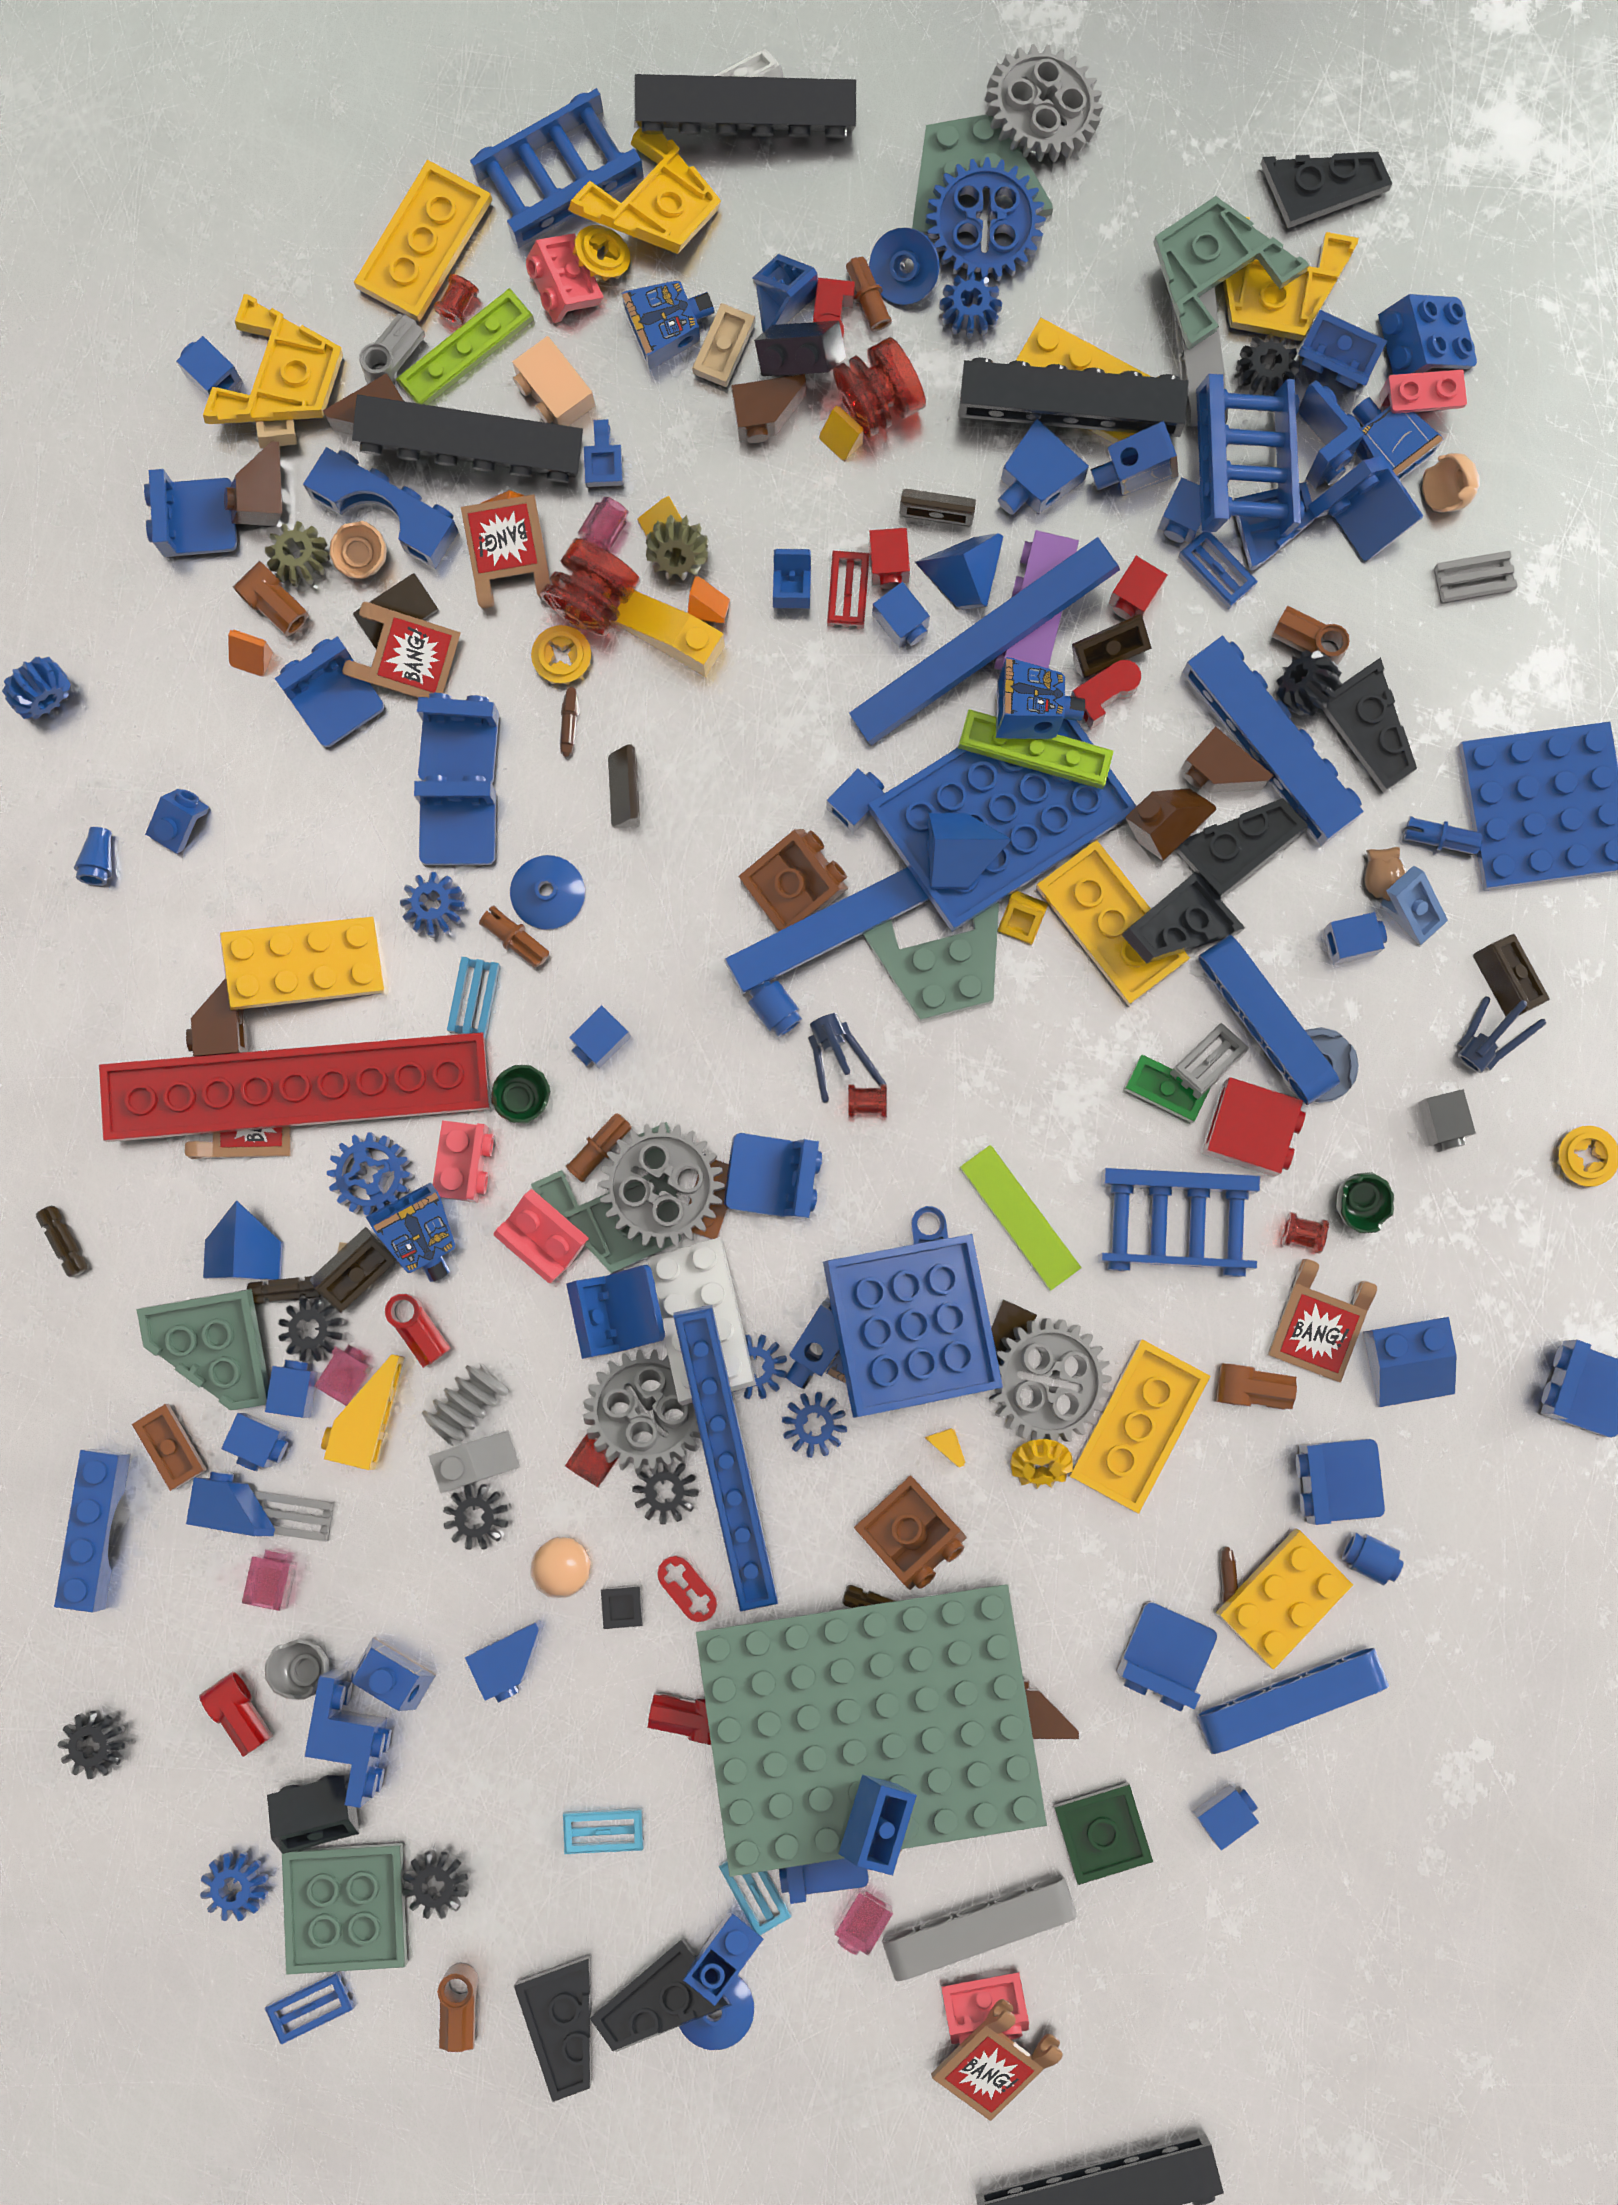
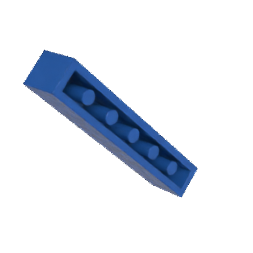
M1222 635L1187 661L1182 673L1244 751L1273 775L1269 782L1308 824L1307 830L1319 845L1323 846L1356 821L1364 812L1360 807L1362 805L1361 800L1351 788H1345L1338 780V772L1334 765L1328 759H1322L1314 750L1315 744L1310 735L1303 729L1298 730L1290 720L1291 713L1286 705L1280 700L1275 701L1266 690L1268 685L1262 675L1255 670L1252 672L1243 661L1245 659L1244 654L1238 645L1232 641L1228 642Z

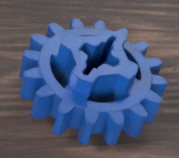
M372 1132L367 1133L364 1142H362L359 1136L353 1135V1145L351 1147L343 1143L339 1144V1148L343 1152L341 1157L332 1155L330 1157V1160L337 1164L336 1169L327 1171L328 1176L336 1178V1182L329 1186V1190L342 1193L337 1199L340 1205L351 1202L349 1206L350 1212L356 1214L362 1206L364 1215L368 1216L373 1213L374 1207L380 1210L387 1206L388 1202L393 1203L398 1200L396 1196L398 1192H409V1189L402 1185L403 1180L412 1178L410 1172L403 1171V1167L410 1163V1159L397 1156L402 1150L399 1144L388 1148L390 1138L385 1135L380 1138L379 1142H376L375 1134ZM369 1150L382 1151L389 1158L377 1161L373 1159ZM354 1158L355 1162L351 1171L345 1174L349 1161ZM367 1166L378 1171L373 1175L372 1183L362 1179V1176L367 1174ZM394 1175L392 1185L386 1192L384 1187L390 1176ZM363 1188L371 1200L357 1198L350 1190Z

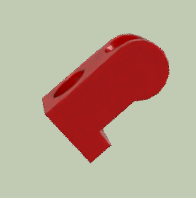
M818 277L813 322L839 321L844 344V325L841 321L843 307L853 308L855 282Z
M1120 660L1072 691V697L1085 698L1083 720L1090 730L1103 722L1106 715L1104 708L1117 699L1125 700L1136 693L1141 681L1140 668L1130 660Z

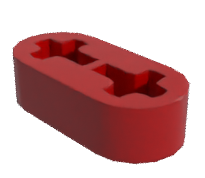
M674 1555L664 1559L659 1565L657 1572L661 1586L690 1620L704 1622L710 1619L716 1612L718 1605L714 1591L685 1557ZM672 1563L675 1567L680 1564L684 1566L686 1570L682 1573V1577L688 1583L687 1587L683 1588L677 1580L667 1581L665 1576L669 1573L666 1567L668 1564ZM692 1588L697 1596L702 1597L706 1594L710 1600L706 1605L709 1609L707 1613L704 1614L701 1610L695 1613L691 1611L690 1607L693 1604V1600L688 1595V1590Z

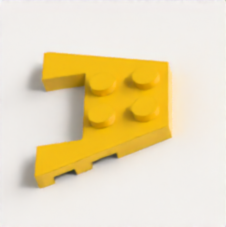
M639 128L633 134L630 145L658 165L622 203L589 181L571 200L568 210L586 219L679 254L718 211L721 200L694 166L689 167L678 154L680 148L672 139L667 140L663 134L642 133V128Z
M1326 232L1323 238L1318 268L1309 266L1307 272L1281 289L1277 287L1257 259L1224 280L1223 285L1230 328L1267 335L1272 333L1273 336L1303 341L1319 310L1322 308L1353 254L1359 238Z
M244 294L235 319L236 329L270 338L251 394L247 395L212 387L203 412L205 423L225 424L323 418V410L327 407L343 358L342 347L303 325L299 327L284 319V315L273 308L269 310L258 304L256 298Z

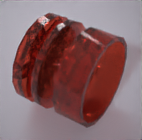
M891 336L867 349L869 368L857 355L849 359V366L843 362L833 368V376L840 400L846 412L863 427V434L867 438L879 433V426L883 429L892 426L889 408L903 420L926 407V398L918 375L902 347Z
M575 538L560 560L562 566L570 575L563 572H553L550 576L553 585L546 584L540 595L559 616L572 625L595 635L606 637L613 628L609 620L616 621L620 616L619 610L610 600L626 604L639 585L640 579L632 568L609 551L587 540Z

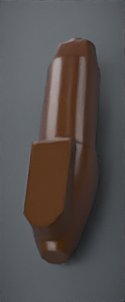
M574 687L567 689L561 707L562 721L559 744L560 753L564 757L572 754L575 744L579 702Z
M1225 1547L1221 1551L1220 1565L1223 1590L1221 1595L1223 1604L1238 1589L1236 1560L1234 1552L1230 1547Z

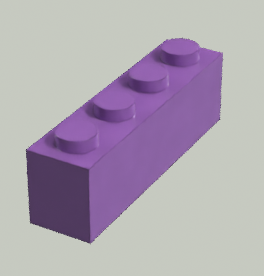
M1035 530L1033 542L1025 541L1020 563L1026 564L1027 567L1024 578L1016 576L1012 597L1077 552L1079 540ZM1062 612L996 658L994 669L1002 670L1006 657L1049 668Z

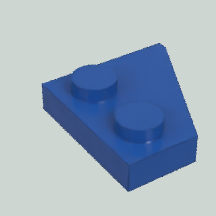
M1307 482L1299 483L1300 501H1303L1305 509L1303 520L1287 537L1280 536L1279 519L1236 516L1250 571L1257 569L1314 521L1315 516L1308 507L1312 500ZM1278 488L1234 498L1233 501L1278 503Z

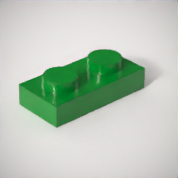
M1142 1054L1124 1090L1190 1123H1194L1211 1088L1197 1099L1192 1095L1194 1093L1193 1089L1190 1087L1186 1089L1181 1085L1182 1079L1179 1077L1175 1079L1170 1075L1172 1068Z

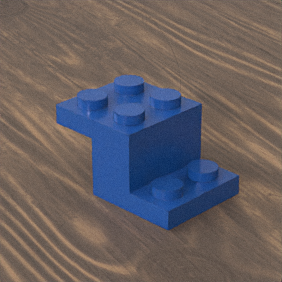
M333 1668L320 1675L318 1679L304 1757L352 1765L345 1805L361 1808L374 1797L375 1792L380 1793L385 1769L379 1768L382 1752L387 1753L389 1749L392 1730L386 1728L387 1717L342 1710L343 1705L348 1706L353 1684L347 1681L349 1671Z

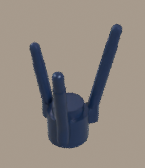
M1485 996L1466 1034L1457 1043L1462 1048L1457 1054L1458 1057L1478 1073H1482L1485 1068L1491 1071L1500 1059L1546 1025V1020L1540 1019L1495 1053L1498 1048L1495 1042L1527 1006L1526 1001H1520L1489 1037L1482 1033L1474 1037L1490 1003V997Z
M837 1013L822 1016L809 1024L813 1035L809 1036L808 1040L813 1049L822 1102L827 1103L829 1096L821 1047H823L825 1052L833 1050L843 1073L849 1075L850 1068L841 1049V1046L845 1044L844 1038L880 1088L885 1089L887 1087V1083L852 1035L847 1022L841 1023Z

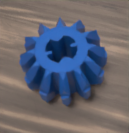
M973 271L969 273L967 281H964L957 274L954 278V286L946 284L943 288L945 298H942L939 302V309L945 312L942 316L944 325L953 324L952 332L954 335L958 334L962 329L966 330L968 339L973 337L974 330H977L984 336L988 331V325L995 326L998 323L999 316L997 313L1002 310V301L997 299L999 296L998 286L988 287L989 278L987 275L980 281H976Z
M38 656L29 663L24 661L18 669H13L12 676L4 680L5 686L2 690L8 704L23 719L31 717L38 719L42 714H50L53 708L60 707V701L66 699L69 695L68 690L71 684L65 672L50 657L41 659Z
M430 872L427 883L421 875H416L415 881L419 886L415 889L410 885H406L404 890L411 898L400 900V906L409 909L402 916L407 923L415 921L413 930L416 933L422 932L426 927L429 937H435L437 926H440L445 934L450 933V927L447 925V922L451 920L456 924H460L461 918L454 911H461L466 907L463 901L456 900L463 893L459 886L451 888L453 880L449 876H445L439 882L436 872ZM428 900L433 902L437 900L440 903V907L438 909L432 907L428 909L425 903Z
M761 1334L759 1336L757 1347H753L751 1336L745 1335L750 1357L753 1356L754 1360H757V1356H760L765 1361L762 1365L765 1373L757 1378V1374H754L756 1381L754 1386L758 1388L760 1399H765L767 1395L763 1385L768 1383L771 1389L777 1392L780 1386L771 1379L772 1376L776 1375L780 1378H786L787 1372L775 1369V1364L787 1362V1357L783 1355L773 1359L771 1355L779 1349L780 1345L774 1342L767 1351L763 1348L766 1343L765 1335ZM753 1386L745 1389V1399L751 1398Z
M816 1392L815 1405H810L806 1393L800 1395V1399L805 1408L800 1410L796 1404L792 1402L788 1404V1408L798 1415L796 1419L788 1416L782 1417V1423L795 1424V1429L783 1433L785 1439H789L798 1434L800 1439L792 1447L795 1452L806 1442L809 1443L806 1451L807 1457H813L814 1444H819L822 1455L827 1456L829 1451L824 1441L828 1439L836 1447L841 1445V1441L831 1435L833 1430L841 1433L847 1432L846 1426L834 1425L833 1421L843 1418L846 1415L845 1411L840 1410L831 1415L829 1410L836 1404L837 1400L832 1397L824 1408L820 1406L822 1392ZM817 1413L816 1418H819L821 1415L825 1419L826 1424L821 1427L822 1433L820 1435L812 1436V1431L808 1434L804 1430L803 1425L808 1422L807 1415Z
M232 1852L225 1853L222 1862L214 1859L209 1864L212 1873H205L201 1877V1882L210 1888L202 1891L200 1897L202 1899L212 1898L214 1901L208 1906V1912L213 1913L219 1907L222 1908L220 1916L223 1921H227L232 1913L237 1921L244 1920L247 1911L254 1914L260 1909L257 1900L265 1899L268 1896V1891L258 1885L265 1883L269 1879V1875L264 1873L256 1874L255 1871L262 1864L260 1860L254 1861L250 1866L247 1865L249 1858L247 1852H242L237 1860ZM233 1878L235 1879L234 1884L239 1881L242 1889L234 1894L236 1889L230 1891L227 1886Z

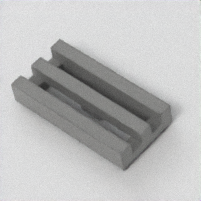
M1511 551L1437 563L1434 568L1442 603L1515 590L1518 587L1517 579H1514L1513 576L1515 569L1514 565H1511L1510 562L1512 558ZM1501 563V567L1445 576V573ZM1504 576V581L1448 591L1447 585Z
M1220 1023L1172 1069L1170 1075L1175 1079L1177 1077L1182 1079L1181 1085L1186 1089L1188 1087L1193 1089L1194 1093L1192 1095L1199 1099L1246 1054L1249 1047L1225 1025ZM1220 1036L1226 1039L1192 1073L1186 1070ZM1233 1045L1236 1050L1202 1083L1199 1082L1197 1079Z
M255 1491L254 1495L262 1508L264 1501L324 1510L323 1517L263 1508L266 1515L270 1518L321 1525L320 1532L273 1525L275 1528L274 1534L324 1542L328 1540L334 1502Z

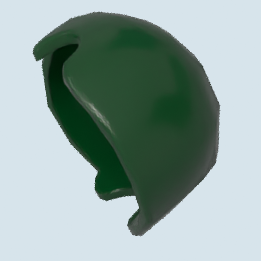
M513 1065L503 1070L494 1081L491 1103L498 1115L511 1123H529L539 1117L546 1109L551 1093L550 1085L543 1072L531 1065Z
M1373 1172L1357 1173L1347 1178L1338 1189L1336 1209L1348 1227L1359 1233H1376L1381 1230V1225L1394 1214V1191L1386 1179Z

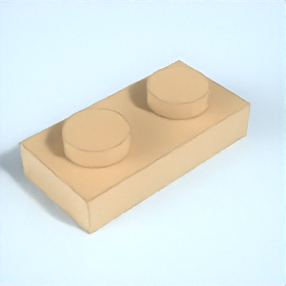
M721 303L692 367L693 374L727 388L756 323L755 316Z

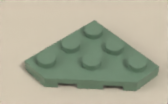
M252 1289L136 1309L143 1347L153 1355H159L175 1367V1371L197 1387L206 1389L219 1399L218 1402L230 1411L266 1405L269 1382Z

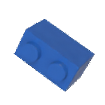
M862 1774L838 1854L857 1867L893 1876L917 1795L897 1783Z

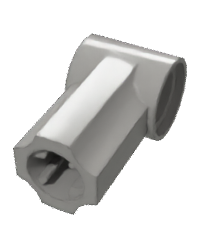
M398 314L375 343L368 344L361 350L359 362L367 384L386 373L394 384L399 368L425 338L424 330L406 314ZM375 364H386L382 369H371Z

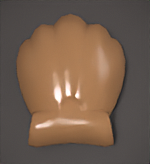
M1400 847L1366 850L1369 860L1365 872L1366 888L1376 898L1382 897L1387 901H1391L1386 890L1406 873L1405 867L1399 859Z

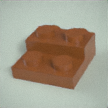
M794 829L738 876L778 931L823 910L848 889L843 882L847 878L845 871L834 860L830 863L821 853V850L825 848L823 842L811 830L806 833L804 829Z
M911 1475L854 1527L909 1590L914 1586L921 1589L928 1585L936 1575L933 1569L944 1559L947 1562L956 1559L965 1548L962 1542L967 1539L966 1535Z

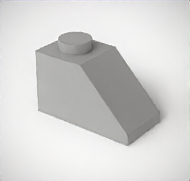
M509 1430L429 1456L440 1493L448 1492L520 1467Z

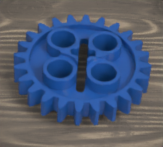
M989 157L985 158L983 167L978 168L974 159H970L968 171H965L960 164H957L955 167L956 178L945 173L943 183L946 188L935 185L933 193L938 199H929L927 207L934 211V213L926 214L925 223L935 226L927 231V237L930 239L938 238L934 246L937 252L942 250L945 252L941 260L942 265L947 264L951 260L955 262L953 274H957L962 267L967 269L966 280H968V275L972 271L973 273L979 272L980 279L992 272L996 281H1000L1002 269H1005L1008 274L1013 276L1016 271L1015 262L1025 267L1028 262L1025 253L1035 255L1037 246L1032 241H1041L1044 234L1036 229L1044 226L1046 221L1045 217L1036 215L1044 207V202H1033L1038 195V187L1027 190L1026 186L1030 176L1027 175L1018 180L1016 178L1018 166L1015 165L1009 172L1004 171L1005 164L1003 159L1000 160L996 168L991 167ZM983 188L989 189L988 221H990L987 232L988 252L986 253L981 251L983 221L980 217L983 210ZM965 194L971 195L975 198L977 204L971 208L963 207L960 205L958 197ZM1001 195L1008 196L1012 200L1013 206L1008 209L1000 208L997 206L995 198ZM964 231L970 232L976 238V242L972 245H963L957 239V235ZM1001 232L1007 233L1013 243L1009 246H1000L994 240V235Z

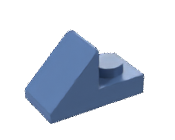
M1416 866L1410 868L1386 890L1391 901L1384 899L1381 902V905L1390 916L1420 945L1448 921L1425 872Z

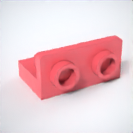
M575 233L536 240L526 258L528 275L534 280L540 293L542 306L548 311L553 323L561 322L567 311L598 306L604 298L595 277H590V270L586 267H579V258L572 254L575 247Z
M1462 369L1389 375L1380 391L1381 406H1390L1391 412L1394 414L1464 408L1467 404L1464 371Z
M442 1120L433 1178V1186L438 1191L440 1198L478 1203L479 1194L485 1195L488 1185V1172H483L485 1156L491 1157L494 1144V1135L488 1134L489 1127L487 1125Z
M530 1189L523 1195L508 1219L494 1232V1236L548 1283H552L570 1267L589 1240L584 1233L533 1189Z
M1019 1972L941 1987L951 2044H961L985 2021L994 2004L1000 1999H1004L1013 2005L1014 2009L1011 2013L1016 2018L1015 2024L1002 2033L1009 2039L1014 2040L1023 2036L1022 2031L1029 2030V2019Z

